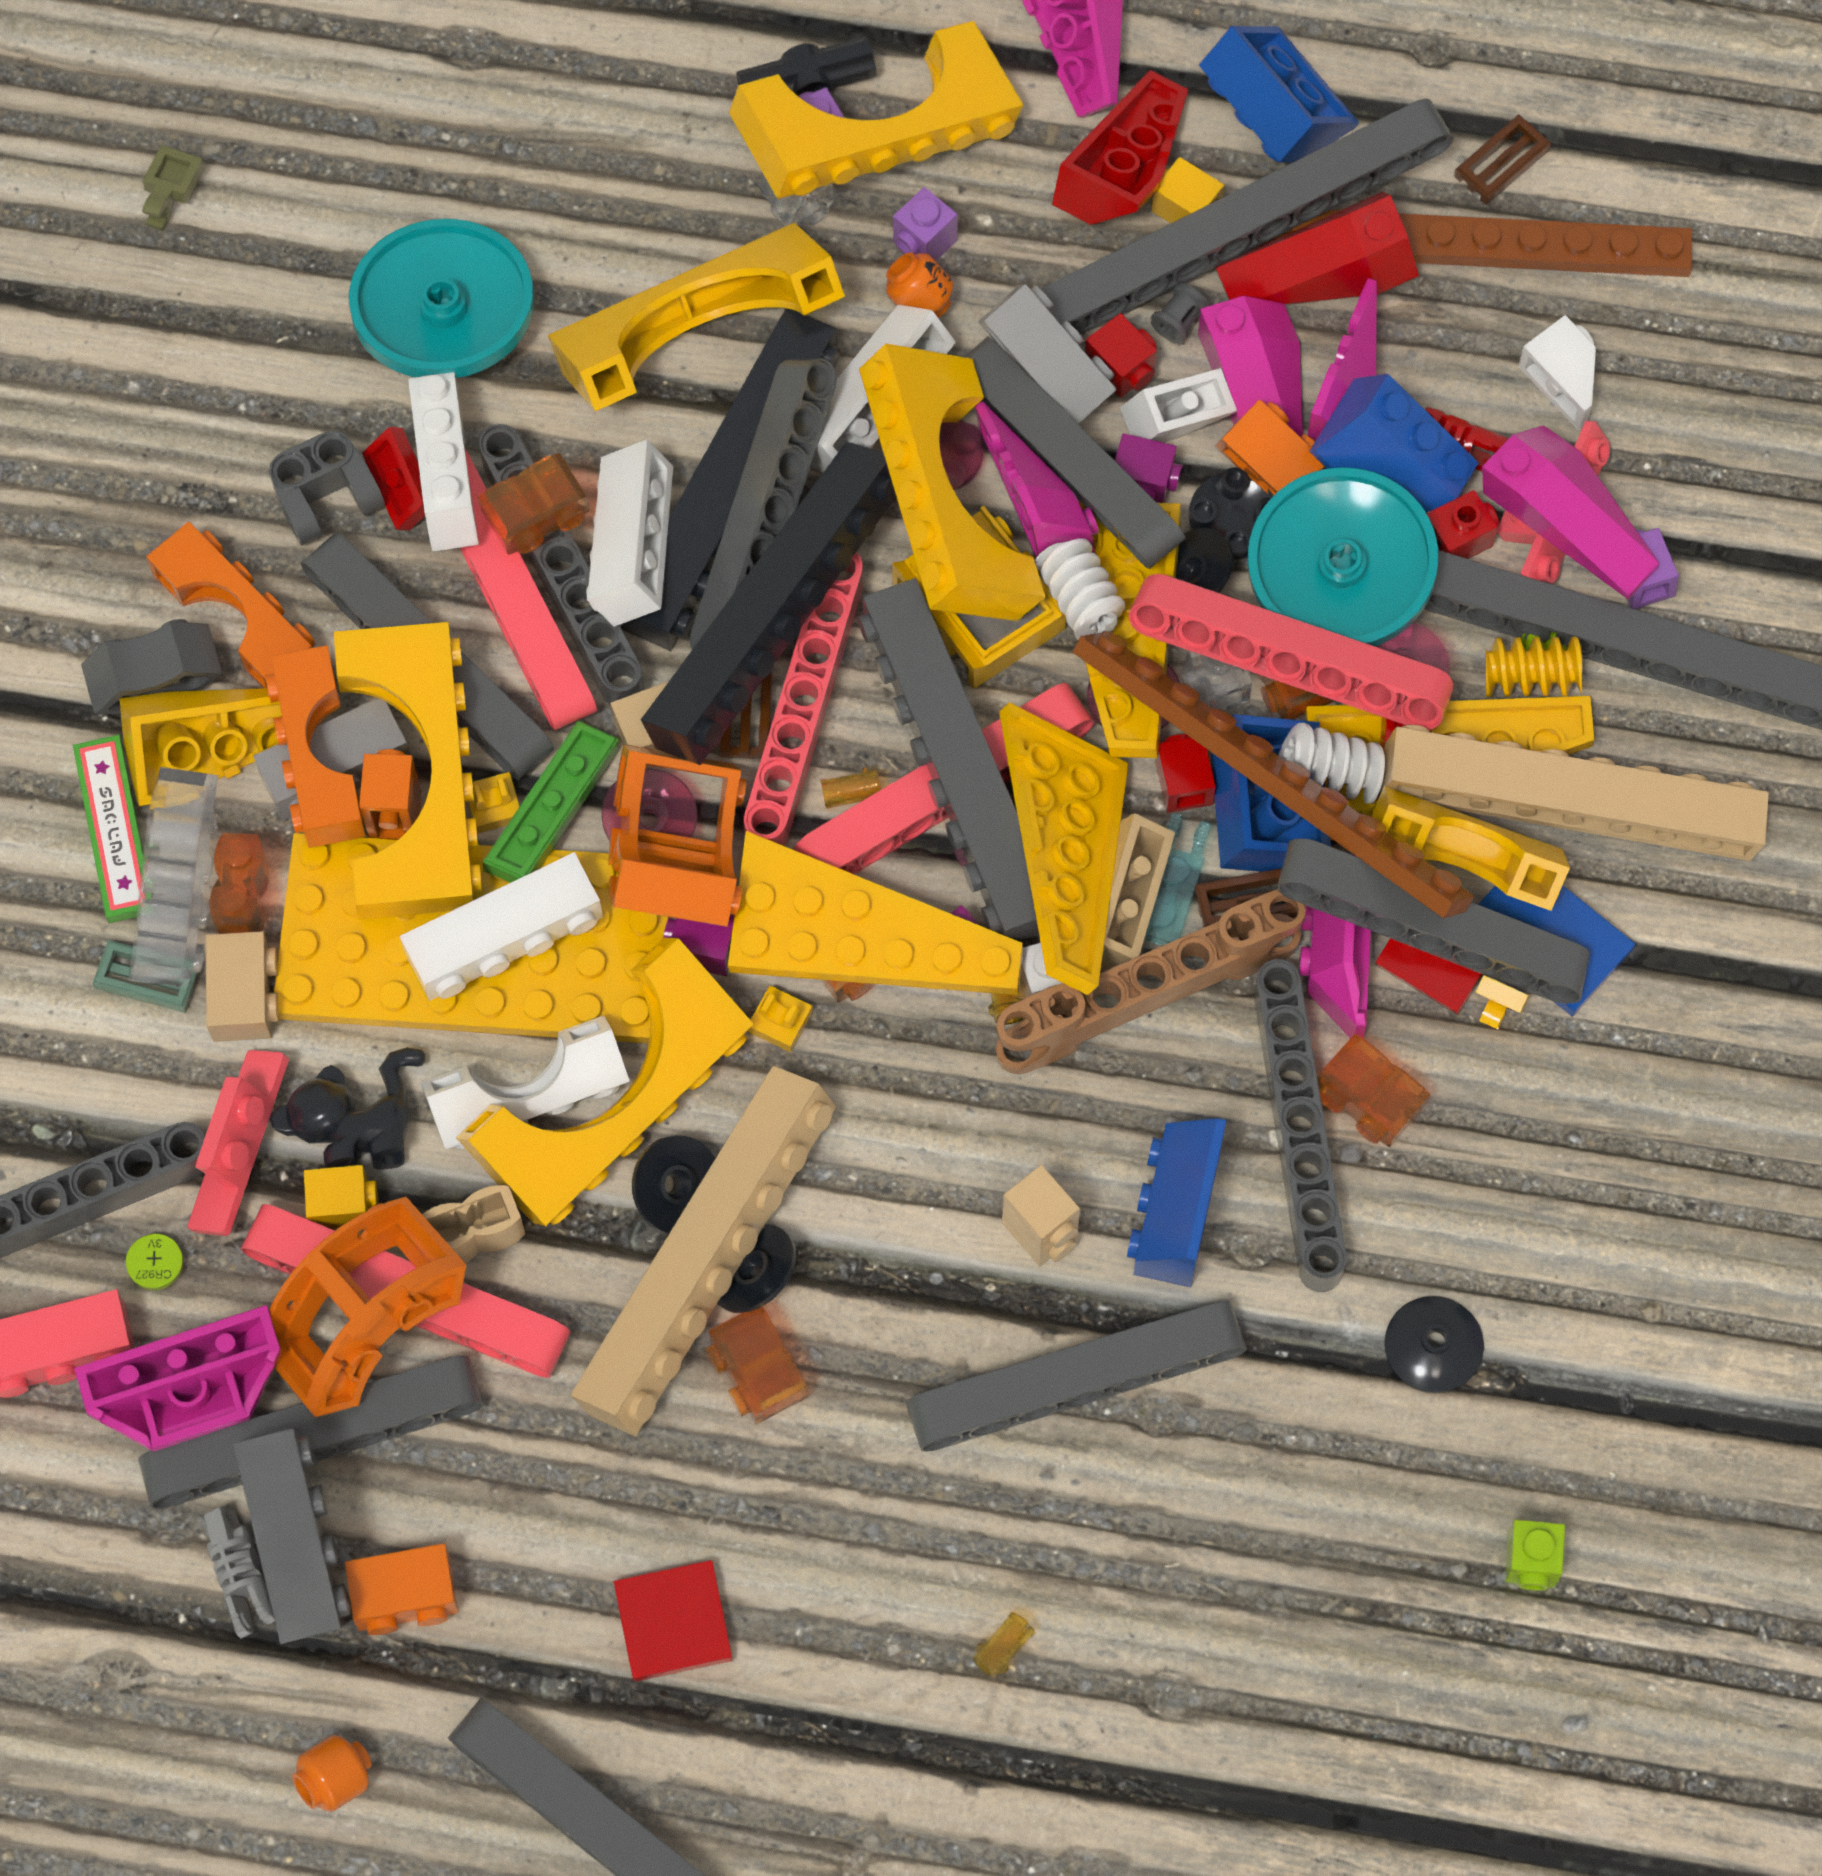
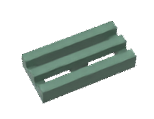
M108 940L92 984L98 990L186 1013L189 1006L188 1000L190 995H193L194 983L196 978H199L201 967L196 963ZM114 956L184 974L185 976L183 981L145 970L113 963L112 961ZM110 973L179 993L178 996L108 978L107 975Z

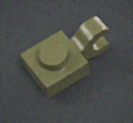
M160 145L143 179L145 191L151 193L142 209L144 214L149 215L145 222L146 226L163 231L169 221L173 201L184 204L188 203L205 168L203 158Z

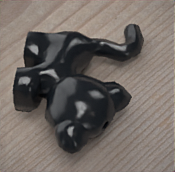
M409 1047L389 1052L379 1067L386 1086L387 1095L360 1111H356L352 1093L347 1089V1079L343 1072L334 1065L327 1066L322 1069L315 1079H310L299 1086L292 1093L286 1105L278 1107L271 1113L269 1118L271 1125L277 1132L286 1136H296L309 1144L331 1143L327 1145L323 1152L325 1168L357 1166V1160L366 1153H370L372 1166L376 1170L398 1168L405 1161L404 1140L409 1129L412 1114L407 1102L406 1085L398 1072L402 1066H423L426 1061V1054L421 1049Z

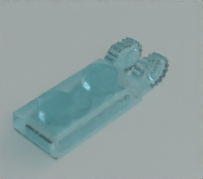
M1173 812L1167 829L1175 832V836L1144 938L1146 941L1159 945L1168 944L1181 937L1194 896L1195 886L1198 883L1203 867L1204 858L1202 855L1211 829V823L1200 822L1194 833L1191 854L1173 849L1183 826V815Z

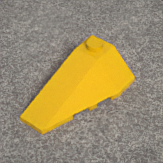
M268 688L172 691L119 698L124 746L139 806L183 800L201 792L199 789L224 776L226 779H229L241 773V768L255 762L253 755L278 744L273 718L282 716L280 702L271 703Z

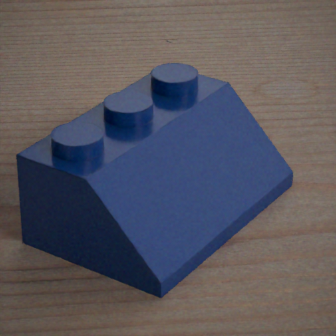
M1231 26L1199 64V67L1209 77L1207 80L1209 86L1217 94L1229 101L1235 109L1234 114L1238 121L1254 131L1263 142L1261 146L1264 152L1271 159L1279 163L1295 162L1335 142L1354 130L1359 124L1358 120L1279 27Z
M1389 374L1354 378L1309 451L1327 469L1357 468L1375 472L1391 479L1406 489L1419 502L1426 513L1458 498L1478 465V462Z
M1238 714L1231 715L1236 720V726L1248 735H1256L1268 741L1273 746L1272 752L1276 755H1279L1288 733L1298 723H1307L1313 730L1320 728V722ZM1211 752L1212 773L1216 787L1214 797L1221 869L1257 872L1280 869L1283 866L1289 841L1294 839H1310L1331 847L1328 835Z
M1214 1118L1166 1123L1163 1139L1153 1137L1147 1166L1156 1167L1152 1184H1142L1137 1207L1138 1212L1146 1213L1142 1230L1132 1229L1127 1258L1136 1259L1133 1275L1191 1288L1221 1153L1226 1120Z

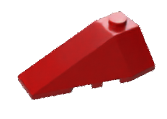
M1150 70L1060 164L1052 205L1090 225L1137 212L1160 187L1189 89Z
M1383 191L1215 267L1228 300L1249 296L1284 305L1360 297L1368 278L1377 281L1378 295L1419 276L1409 238L1391 195Z

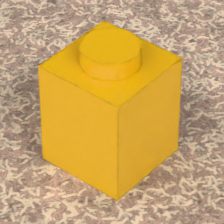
M1179 157L1169 170L1165 168L1160 187L1153 194L1151 212L1167 222L1173 223L1223 198L1224 184Z
M363 1165L304 1170L307 1220L335 1230L378 1204L376 1180L368 1181Z

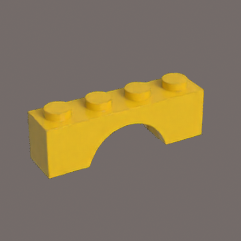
M1384 786L1371 816L1379 820L1385 826V832L1398 842H1406L1418 848L1423 853L1424 860L1444 862L1470 871L1491 882L1506 895L1552 911L1570 869L1565 853L1561 848Z

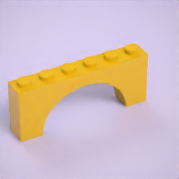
M973 20L935 31L924 57L931 75L932 94L923 103L904 114L879 120H855L828 114L799 98L783 82L779 74L738 85L729 114L777 199L794 194L796 196H804L816 188L833 183L837 185L845 184L855 177L867 173H883L895 165L912 160L921 162L934 154L947 150H963L972 143L985 139H1001L1014 129L1023 103Z
M791 223L547 336L562 375L596 412L637 393L633 382L641 364L663 344L695 326L721 316L756 308H788L806 315L845 297L832 257L796 223Z
M885 343L859 368V372L929 608L931 610L1018 621L1045 598L1034 558L1004 546L978 525L955 494L946 475L940 453L939 434L941 423H957L984 398L973 359Z
M448 622L334 631L336 670L340 693L352 692L373 696L387 702L403 713L421 735L429 752L432 767L427 799L411 828L386 849L366 857L352 859L355 905L358 919L453 911L473 901V893H482L480 864H470L469 847H478L476 818L466 819L465 802L474 801L472 773H462L461 757L470 756L468 728H458L457 711H466L464 683H454L453 667L462 666L460 638H450Z
M663 938L630 970L642 988L647 1001L650 1018V1037L646 1056L638 1075L629 1089L614 1105L585 1123L564 1129L548 1130L533 1127L519 1120L504 1106L490 1104L456 1137L498 1185L509 1186L516 1205L532 1223L547 1226L549 1223L555 1225L562 1221L573 1210L574 1204L571 1201L584 1189L590 1191L597 1187L608 1176L609 1171L606 1167L619 1155L625 1157L632 1153L642 1143L644 1137L641 1133L653 1122L658 1124L667 1119L677 1109L678 1103L675 1100L688 1088L694 1090L701 1086L711 1076L713 1071L710 1069V1066L722 1055L725 1057L732 1055L745 1043L747 1037L744 1033L754 1024L679 938Z

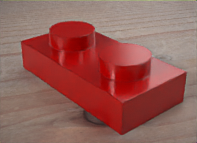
M388 427L362 452V455L378 485L395 529L410 531L425 517L419 464L403 428Z

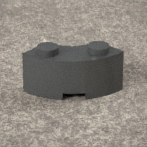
M184 619L168 621L159 629L141 637L124 641L120 639L105 641L98 645L97 650L81 664L94 714L121 713L119 698L172 691H198L223 674L209 624L188 623Z

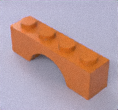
M188 521L146 556L152 574L183 607L202 601H216L238 610L247 620L246 634L238 649L243 667L262 688H267L265 675L274 673L271 656L310 649L316 643L301 624L296 623L292 626L282 616L285 614V611L274 596L269 592L261 595L252 586L254 579L240 562L235 561L231 564L221 554L224 552L223 547L208 530L200 533Z
M328 645L271 656L274 673L267 674L265 677L271 703L280 702L282 716L273 719L279 746L288 745L290 760L281 762L287 790L296 788L298 798L297 804L290 805L295 833L304 832L309 848L366 837L353 775L339 773L325 767L311 752V742L317 727L323 719L341 707Z

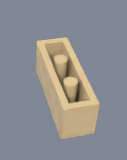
M1136 813L1121 820L1101 963V970L1104 971L1140 955L1175 836V832Z

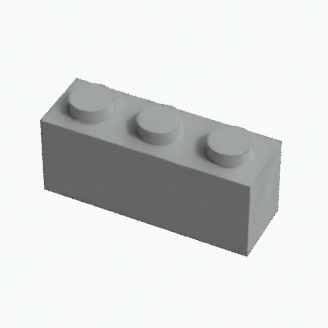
M1026 284L1018 285L982 317L978 323L1079 424L1117 390L1109 381L1114 377V374L1098 356L1090 359L1079 346L1084 342L1081 335L1068 321L1065 320L1060 324L1049 312L1054 306L1053 303L1038 286L1035 285L1030 289Z
M378 698L320 724L311 742L313 756L322 765L333 771L353 775L356 790L361 787L364 753L377 754L380 750L394 749L405 753V755H410L407 741L388 704ZM277 744L253 755L258 772L282 820L291 817L290 805L297 804L298 798L296 788L287 790L281 761L290 760L288 745L279 746Z

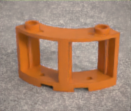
M623 744L613 806H616V816L621 817L620 829L612 827L609 841L608 865H612V869L618 871V877L610 876L608 883L613 907L728 927L730 914L736 915L738 913L742 894L741 886H736L737 879L733 870L732 839L735 807L741 806L743 803L746 779L740 777L741 770L735 764L705 759L701 765L660 750ZM646 764L723 778L715 842L638 829Z
M407 1197L374 1205L368 1211L339 1227L320 1242L293 1270L277 1293L269 1308V1314L281 1349V1355L275 1365V1369L314 1417L359 1406L365 1384L373 1369L383 1357L378 1349L399 1328L407 1332L433 1314L459 1305L466 1270L465 1262ZM394 1246H398L416 1269L403 1275L370 1299L349 1273L371 1257ZM330 1296L347 1316L349 1322L339 1332L324 1354L308 1334L318 1310L326 1298Z

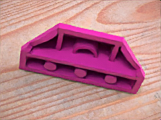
M1305 905L1306 912L1301 930L1310 931L1309 947H1301L1299 974L1301 976H1308L1307 993L1352 1041L1362 1042L1367 1023L1371 931Z
M264 1305L76 1367L74 1371L87 1415L155 1452L250 1420L281 1355V1349L268 1307Z

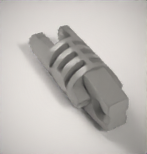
M218 1507L204 1514L211 1541L207 1543L210 1559L214 1563L213 1568L219 1585L223 1590L222 1594L237 1636L244 1638L254 1631L253 1620L251 1619V1613L246 1601L247 1598L251 1597L260 1620H263L266 1624H271L275 1622L265 1577L263 1576V1569L247 1526L240 1525L233 1509Z

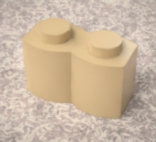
M506 1185L485 1187L471 1194L462 1204H441L422 1214L465 1263L473 1259L479 1251L496 1252L506 1249L517 1243L525 1235L521 1216L510 1188Z

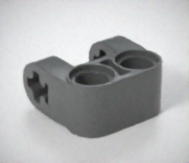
M339 431L321 433L281 452L270 463L269 474L277 500L287 523L301 546L322 536L321 529L309 504L347 486L364 516L385 506L382 494L365 461L351 440ZM335 455L344 457L342 461L336 464L325 462L328 458ZM289 476H302V479L297 483H283Z

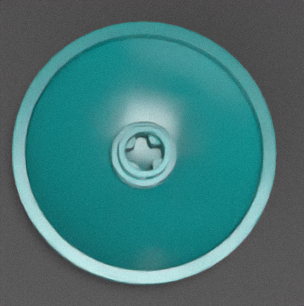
M432 219L397 229L369 249L359 262L352 276L349 288V308L353 327L361 344L377 361L386 367L411 377L454 372L455 378H460L491 367L506 357L518 345L532 319L534 290L531 273L525 259L507 238L478 223L459 219Z
M1357 468L1323 469L1301 476L1284 486L1268 501L1253 526L1248 547L1249 580L1252 591L1261 608L1372 646L1381 645L1395 638L1418 618L1431 597L1438 569L1436 535L1428 515L1419 502L1406 489L1391 479L1375 472Z

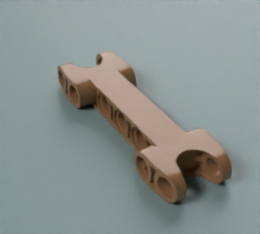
M1273 890L1230 908L1223 913L1220 920L1216 923L1101 972L1098 987L1088 995L1062 983L1051 986L1010 1005L1002 1011L997 1021L996 1032L998 1041L996 1045V1058L998 1063L1009 1073L1019 1075L1031 1072L1071 1055L1078 1050L1082 1042L1225 979L1240 980L1258 973L1261 966L1267 961L1289 958L1299 946L1300 927L1304 922L1306 912L1305 905L1283 896L1278 890ZM1284 901L1292 904L1298 915L1293 919L1284 914H1271L1270 908L1275 903ZM1292 935L1293 939L1287 946L1274 947L1278 942ZM1188 956H1198L1204 960L1206 966L1193 970L1187 968L1182 963V960ZM1145 975H1154L1163 984L1158 988L1148 989L1141 986L1138 979ZM1102 994H1110L1119 1003L1112 1008H1102L1094 1002V999ZM1015 1017L1025 1018L1019 1024L1005 1031L1004 1027L1010 1019ZM1005 1047L1011 1051L1018 1052L1031 1050V1055L1025 1061L1013 1062L1004 1055L1003 1050Z

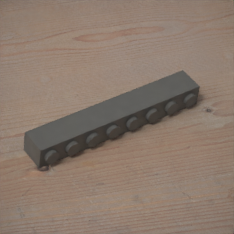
M913 578L864 596L863 615L857 617L861 633L866 643L874 641L880 656L875 657L876 667L883 683L891 682L897 697L892 698V702L901 725L909 723L915 738L910 740V745L919 767L927 765L933 780L927 782L930 795L936 808L945 807L950 822L945 823L949 840L954 850L962 848L968 864L963 865L965 877L972 892L980 890L986 906L981 908V912L987 929L1019 942L1039 935L1017 811L917 579Z

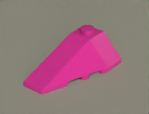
M1022 0L1028 15L1035 16L1042 34L1039 38L1044 48L1052 51L1059 66L1057 75L1077 117L1085 118L1116 105L1118 100L1123 0Z
M1368 278L1350 319L1347 330L1349 336L1343 334L1334 364H1330L1315 401L1307 435L1314 441L1317 440L1354 378L1376 375L1377 281Z
M1241 296L1201 308L1198 337L1211 370L1221 368L1237 409V412L1230 415L1233 425L1252 405L1261 399L1266 405L1268 402L1277 405L1289 418L1287 425L1300 437L1303 434L1300 342L1285 305L1249 296Z
M983 401L979 402L975 406L979 430L1035 557L1037 558L1042 551L1051 545L1078 538L1090 541L1092 544L1091 553H1095L1092 536L1099 534V530L1091 509L1088 507L1082 510L1075 493Z
M1545 425L1513 434L1482 466L1484 495L1628 600L1659 568V562L1582 453Z

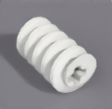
M1083 538L1051 545L1035 559L1036 568L1041 572L1042 580L1049 586L1050 594L1057 601L1058 608L1065 615L1067 624L1074 630V636L1077 640H1079L1080 636L1101 633L1103 631L1112 632L1118 623L1117 617L1125 609L1123 598L1116 596L1117 587L1111 581H1108L1109 574L1107 570L1100 567L1099 556L1091 553L1092 544Z
M1298 723L1288 733L1278 755L1285 761L1295 762L1306 768L1311 774V779L1321 787L1326 778L1329 779L1328 788L1337 792L1346 783V796L1349 799H1355L1361 788H1364L1363 800L1367 804H1372L1376 800L1382 786L1385 771V755L1383 748L1378 743L1369 742L1365 744L1362 739L1354 737L1348 740L1342 733L1330 735L1325 728L1313 730L1307 723Z

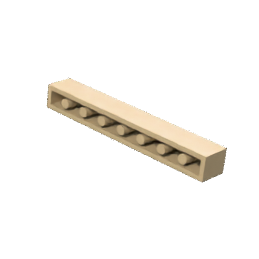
M1419 725L1396 727L1384 746L1385 771L1380 795L1384 786L1452 810L1751 861L1765 846L1769 792L1753 789V786L1748 783L1730 782L1721 784L1707 781L1706 777L1699 774H1684L1681 776L1661 773L1660 769L1653 766L1624 767L1615 765L1614 761L1600 757L1584 760L1569 757L1566 752L1555 749H1548L1542 752L1522 749L1520 744L1510 741H1501L1495 744L1476 741L1475 737L1465 733H1453L1447 736L1430 733L1427 728Z
M772 1066L570 1394L590 1417L635 1437L644 1422L650 1419L654 1413L656 1403L669 1381L679 1372L681 1362L694 1340L704 1331L707 1319L721 1296L729 1290L732 1278L744 1257L754 1249L757 1237L767 1220L780 1206L782 1196L795 1174L805 1165L807 1155L820 1133L830 1124L836 1105L819 1083Z

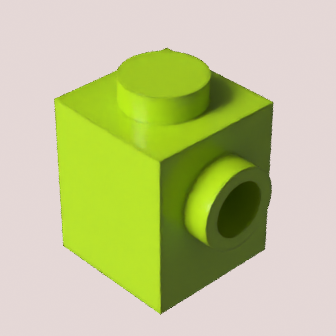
M1514 1519L1507 1536L1505 1583H1515L1521 1589L1544 1591L1548 1590L1549 1587H1556L1563 1571L1565 1524Z

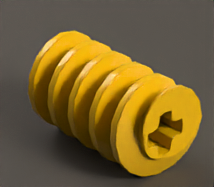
M1520 637L1513 639L1509 651H1506L1501 638H1495L1491 650H1486V697H1492L1496 684L1501 685L1505 697H1511L1516 683H1519L1524 697L1531 695L1535 683L1539 684L1543 696H1549L1554 683L1558 684L1562 696H1568L1572 684L1577 683L1582 695V648L1578 637H1571L1566 650H1563L1559 637H1552L1547 650H1544L1539 637H1533L1528 651H1525Z

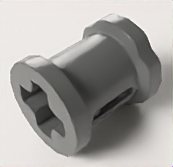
M1182 282L1177 283L1173 288L1174 296L1163 310L1154 312L1150 318L1152 327L1159 335L1178 345L1182 344L1187 338L1186 331L1195 319L1200 316V309L1209 306L1207 299L1197 289Z

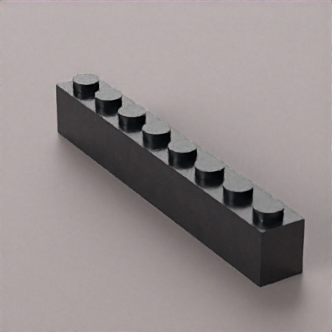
M785 308L669 517L661 609L620 624L622 630L670 652L678 638L684 640L687 637L695 620V614L692 612L698 601L702 599L776 370L784 360L807 358L828 360L835 368L841 352V348L837 347L836 327L808 315H802L795 310Z
M846 441L641 718V722L655 749L701 765L711 750L719 744L722 735L735 717L744 710L749 698L762 680L771 673L774 664L789 643L795 640L800 628L808 617L822 603L825 594L841 572L847 569L852 557L865 539L873 533L876 524L889 506L897 500L883 452Z

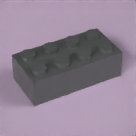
M291 1428L233 1443L280 1644L341 1629L345 1625L344 1616L350 1615L352 1610L345 1583L335 1584L332 1566L340 1564L334 1535L324 1536L320 1521L321 1516L328 1514L322 1485L312 1487L308 1467L316 1465L310 1436L300 1437L299 1429Z

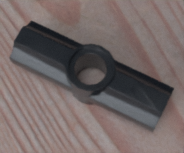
M866 36L820 49L815 44H799L787 50L780 60L736 71L738 85L779 74L789 89L799 96L806 92H817L825 87L830 93L832 88L877 76V71L869 40L866 39Z

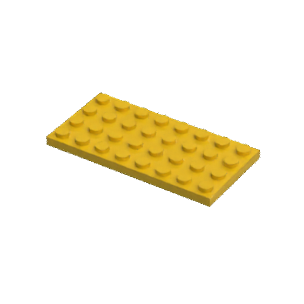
M293 833L277 963L278 976H276L274 993L278 994L279 1020L558 1038L559 1031L604 1015L613 1031L616 1042L649 1043L650 1018L647 1001L642 988L630 970L663 939L666 923L670 917L613 907L608 883L610 876L618 877V871L612 869V865H608L609 853L552 850L540 867L542 868L575 852L601 903L603 918L597 920V924L592 929L580 935L567 934L553 941L552 947L539 955L528 956L526 954L510 962L509 967L496 976L488 978L480 976L466 983V987L460 993L450 998L442 999L437 997L429 1001L404 953L399 936L451 911L358 919L355 905L352 859L375 854L386 849L397 840L357 838L309 848L305 834ZM478 845V847H469L470 864H480L482 893H473V901L509 884V882L485 872L483 869V861L493 846Z

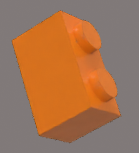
M1261 399L1252 405L1215 445L1237 468L1244 470L1248 477L1267 494L1269 489L1273 496L1284 486L1299 477L1324 468V465L1309 452L1315 441L1305 434L1299 437L1287 425L1289 422L1287 415L1274 403L1268 402L1266 405Z
M394 749L380 750L377 754L364 753L359 809L368 838L398 840L411 828L420 814L422 790L413 757Z
M445 1543L345 1561L353 1621L359 1631L367 1630L368 1635H384L398 1630L397 1624L417 1621L419 1626H433L446 1622L448 1620L447 1615L459 1613L450 1554Z

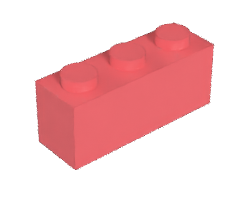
M115 1289L0 1319V1397L19 1396L28 1391V1386L46 1381L49 1385L71 1382L76 1379L74 1368L135 1348L126 1305L118 1290Z

